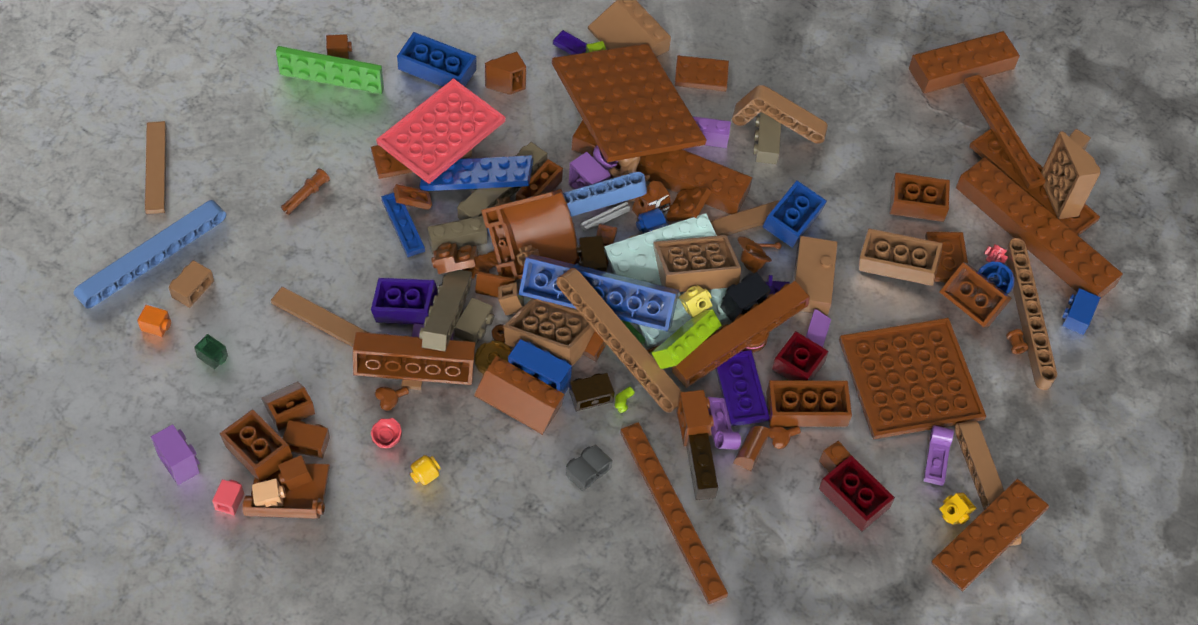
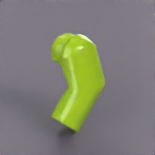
M630 386L615 396L614 406L618 409L619 413L628 410L626 405L627 399L635 394Z

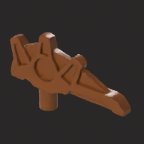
M495 251L479 255L475 267L462 270L472 272L471 280H474L478 271L490 273L489 270L498 264Z

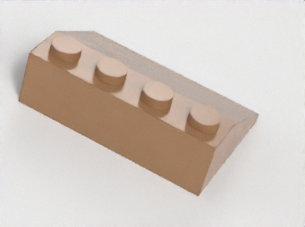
M616 0L588 26L590 32L599 41L604 42L607 50L648 44L655 56L658 57L670 49L671 36L637 0Z
M1063 131L1059 132L1041 171L1046 180L1043 186L1058 219L1079 216L1100 175V167L1096 164L1094 158Z
M727 235L653 242L662 286L678 289L679 292H686L690 287L696 285L703 289L712 290L728 288L732 284L737 285L740 283L741 267Z
M534 298L524 305L503 326L506 345L515 347L520 339L525 342L528 341L533 343L535 347L549 351L559 359L566 360L572 366L580 359L595 332L577 309Z

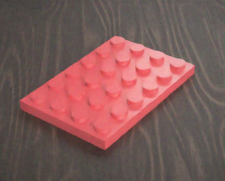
M453 78L378 137L376 141L380 147L430 184L505 122V116Z

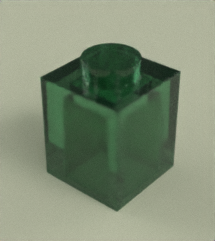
M209 334L194 347L197 358L213 369L222 365L228 357L226 346Z

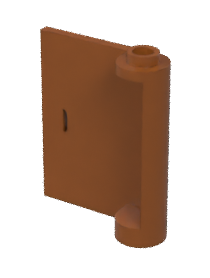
M306 464L313 481L291 491L286 484L283 485L286 497L283 498L284 506L256 507L253 491H251V496L246 495L243 501L244 516L319 519L325 511L324 496L330 465ZM280 469L264 481L277 479L281 486L282 484L278 477V474L281 473ZM254 477L253 484L260 483V482Z

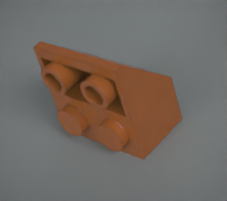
M518 52L506 54L500 58L485 62L486 88L509 95L526 89V65Z
M295 382L261 398L278 431L286 428L289 420L301 421L315 414L313 402L305 387L299 382Z

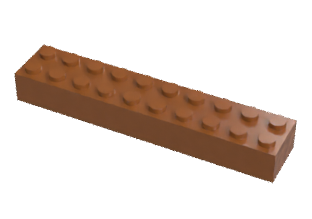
M582 120L572 136V150L580 154L588 152L593 156V151L597 144ZM683 149L641 156L640 163L636 168V171L643 173L644 176L650 175L647 181H660L666 189L676 193L681 190L708 187L711 194L705 204L731 215L739 212L750 191L753 178ZM617 163L615 168L620 169L619 163Z
M984 157L961 174L956 189L1013 238L1022 239L1028 251L1076 292L1080 288L1102 298L1118 284L1123 275L1121 271L987 158Z

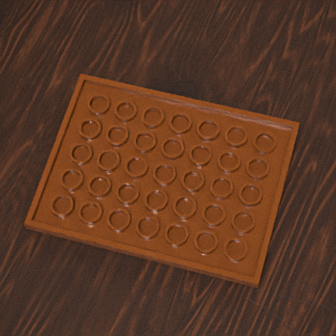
M648 44L552 58L554 69L606 162L706 144L707 139Z

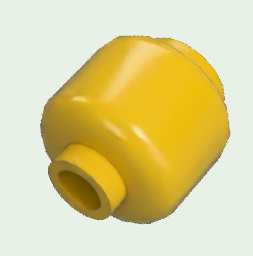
M423 455L411 464L412 472L409 475L416 484L420 482L422 485H427L439 476L441 468L433 456Z

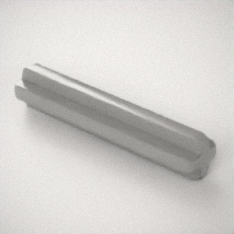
M622 202L582 221L580 227L584 232L599 226V224L606 223L629 212L630 206L627 202Z

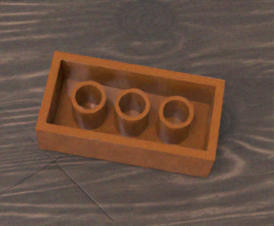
M769 380L766 391L770 417L769 427H848L852 417L848 381Z

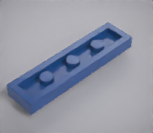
M394 193L381 196V201L407 258L425 252L423 242L405 204L396 203Z

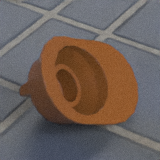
M738 237V242L743 248L740 257L741 262L749 271L756 273L759 269L763 268L766 262L772 261L757 243L746 237Z

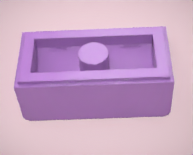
M814 309L806 338L823 347L831 319Z

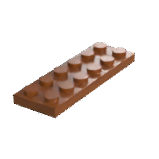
M1017 478L931 561L932 565L963 592L1049 509V505Z

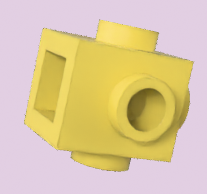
M699 285L690 287L684 294L679 296L685 311L693 318L713 306L710 301L712 297L706 288H701Z

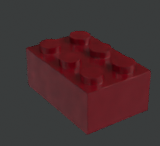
M852 455L822 479L819 490L861 531H864L889 510L895 499Z

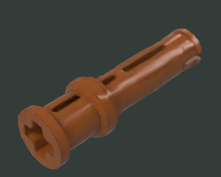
M318 168L316 174L310 179L307 178L305 185L287 202L281 205L284 212L287 210L286 214L290 215L312 193H317L325 182L328 183L330 181L327 173Z

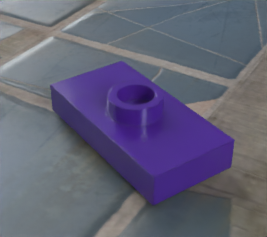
M564 30L553 39V45L571 55L586 53L587 43Z

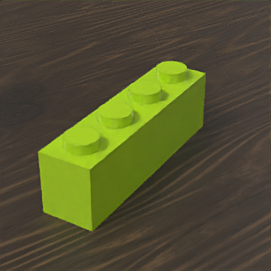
M713 309L703 311L694 318L689 319L651 353L660 369L677 366L722 325Z

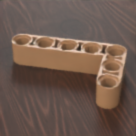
M764 85L756 86L735 105L732 122L738 126L746 125L762 112L813 143H822L825 140L828 127L825 121Z

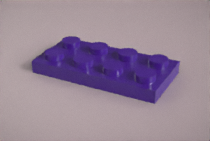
M752 351L739 352L716 368L731 427L768 422L770 417Z

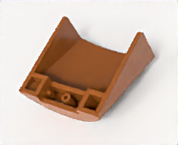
M561 189L481 210L485 226L489 228L496 254L498 275L514 278L515 280L521 279L524 266L519 265L516 255L521 253L519 248L530 244L533 248L538 249L539 255L542 257L570 264H577L580 261V256L577 257L576 245L578 243L572 217Z

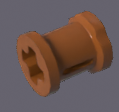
M1021 329L1007 333L1006 337L1012 345L1011 351L1013 354H1021L1028 350L1029 347L1024 342Z

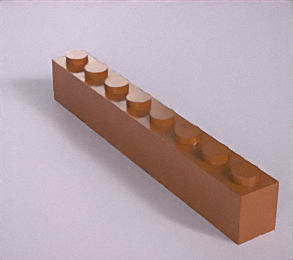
M796 281L785 284L780 291L770 294L764 302L755 304L749 312L740 314L734 322L729 325L725 324L719 332L710 335L677 366L672 367L673 374L685 388H688L806 308L809 304L810 296Z

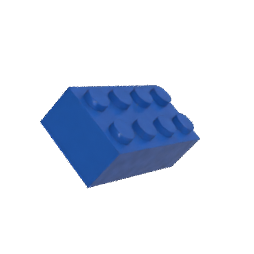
M416 32L412 33L397 55L398 70L442 87L453 78L466 87L477 70L475 55Z

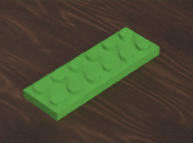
M278 46L276 49L279 73L281 75L356 90L359 89L371 93L382 94L383 92L381 65Z

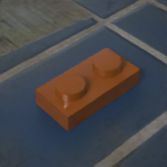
M398 184L393 188L396 203L429 210L432 206L428 191Z

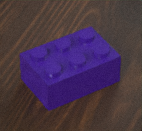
M378 278L371 307L376 323L424 325L426 316L429 317L430 306H433L434 297L438 295L435 280Z

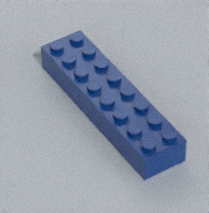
M533 254L525 259L519 295L576 309L556 283L558 277L569 269L575 268L584 276L620 320L667 332L672 327L679 295L678 289Z

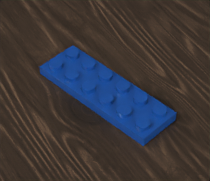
M532 155L459 159L430 184L421 179L420 189L423 191L529 186L533 158Z

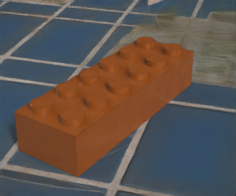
M1001 31L915 54L912 56L909 70L925 94L962 84L964 79L981 75L984 78L1013 70L1020 55L1006 33Z
M356 332L353 346V375L472 385L475 342L450 340L445 352L422 348V339H419V337Z

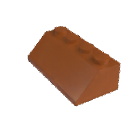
M496 356L487 368L474 396L543 435L562 406L565 394Z

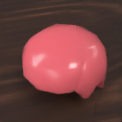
M392 417L389 419L381 418L373 425L371 430L372 441L378 447L384 449L397 445L402 436L400 424Z

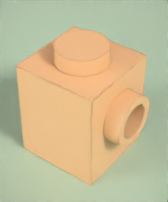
M277 479L252 484L253 499L256 507L278 508L284 506L285 488L283 485L280 486Z

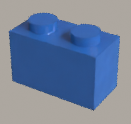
M1079 288L1076 295L1072 294L1068 301V304L1071 306L1070 308L1066 307L1062 318L1065 320L1062 326L1084 335L1101 297Z

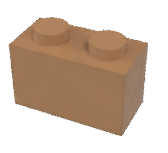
M193 260L183 268L182 273L176 279L171 281L169 285L171 297L191 308L214 282L212 271Z

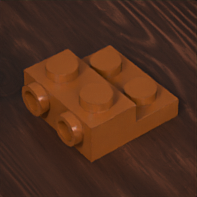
M447 242L441 244L437 250L433 251L434 257L431 260L433 268H437L438 274L475 267L478 249L477 246L471 247L467 245L458 250L456 243L451 244Z

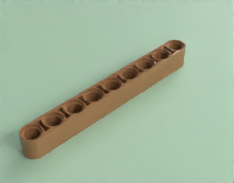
M1013 238L1006 249L1005 255L1008 256L1006 263L1012 270L1015 278L1013 293L1025 343L1029 347L1027 352L1034 382L1039 389L1048 390L1057 377V370L1026 244L1020 238Z
M571 268L558 277L556 280L558 288L665 412L669 413L677 408L680 392L682 391L667 373L660 369L655 359L577 269Z

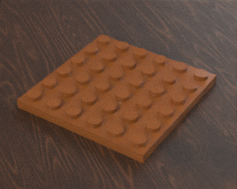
M949 318L841 335L839 337V342L873 440L931 430L933 425L948 427L967 421L985 420L984 408Z

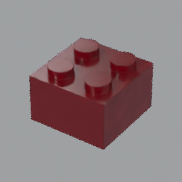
M795 331L775 357L772 370L790 381H812L824 365L829 351Z

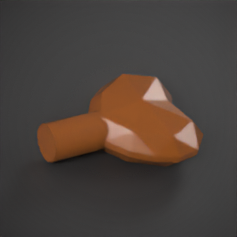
M380 387L375 392L376 398L380 400L381 409L385 411L392 410L398 403L399 397L409 394L407 387L398 390Z
M780 426L770 427L769 437L772 439V444L775 448L783 449L790 442V437L800 434L801 431L798 426L788 430Z

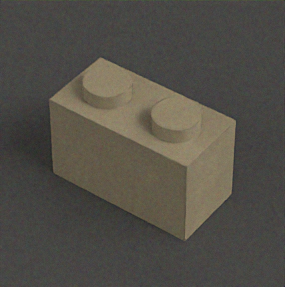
M472 297L455 326V337L463 341L475 342L476 346L479 339H483L487 325H491L494 320L493 306Z

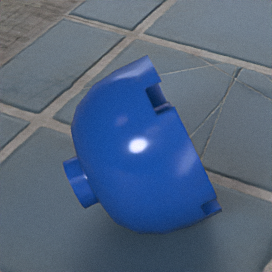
M989 262L978 270L979 273L1007 295L1013 289L1015 278L1012 270L1007 265L1001 262Z

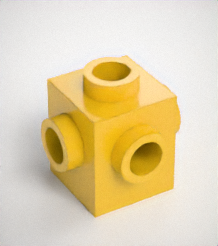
M956 493L954 496H948L942 502L944 505L939 508L943 513V519L952 525L966 523L970 519L969 515L977 509L965 493Z

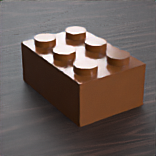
M895 173L891 184L890 214L944 222L949 210L950 180Z
M964 262L940 290L942 295L984 328H988L1012 299L972 266Z
M253 409L219 433L225 447L259 482H263L278 471L279 464L294 458L289 445Z

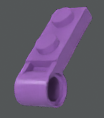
M708 397L710 402V409L708 411L709 415L712 414L714 421L711 433L716 448L737 450L741 444V436L738 432L732 431L725 399Z
M933 425L927 452L924 482L940 486L944 485L949 450L954 434L953 429Z

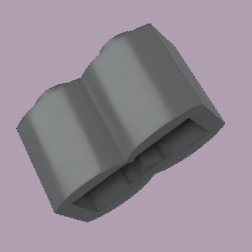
M597 445L587 447L583 450L580 457L577 459L573 458L567 463L566 476L583 491L612 468L613 460Z

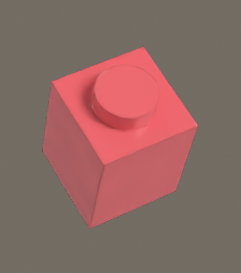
M222 479L212 500L215 510L235 515L244 496L242 485L235 480L227 481Z

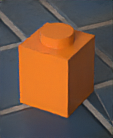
M145 305L137 320L141 331L161 337L171 326L168 311Z

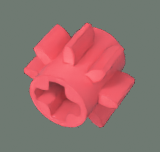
M994 244L993 248L988 246L984 253L988 255L985 260L1004 264L1008 258L1005 255L1007 250L997 244Z

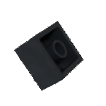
M757 272L752 276L748 274L741 280V283L737 285L732 284L726 289V294L722 298L723 301L720 308L730 321L734 322L740 314H746L755 304L764 302L771 289Z

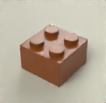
M704 390L680 392L677 417L683 446L687 445L688 435L708 433L711 436V427L714 426L712 414L709 415L710 402L709 398L705 397Z

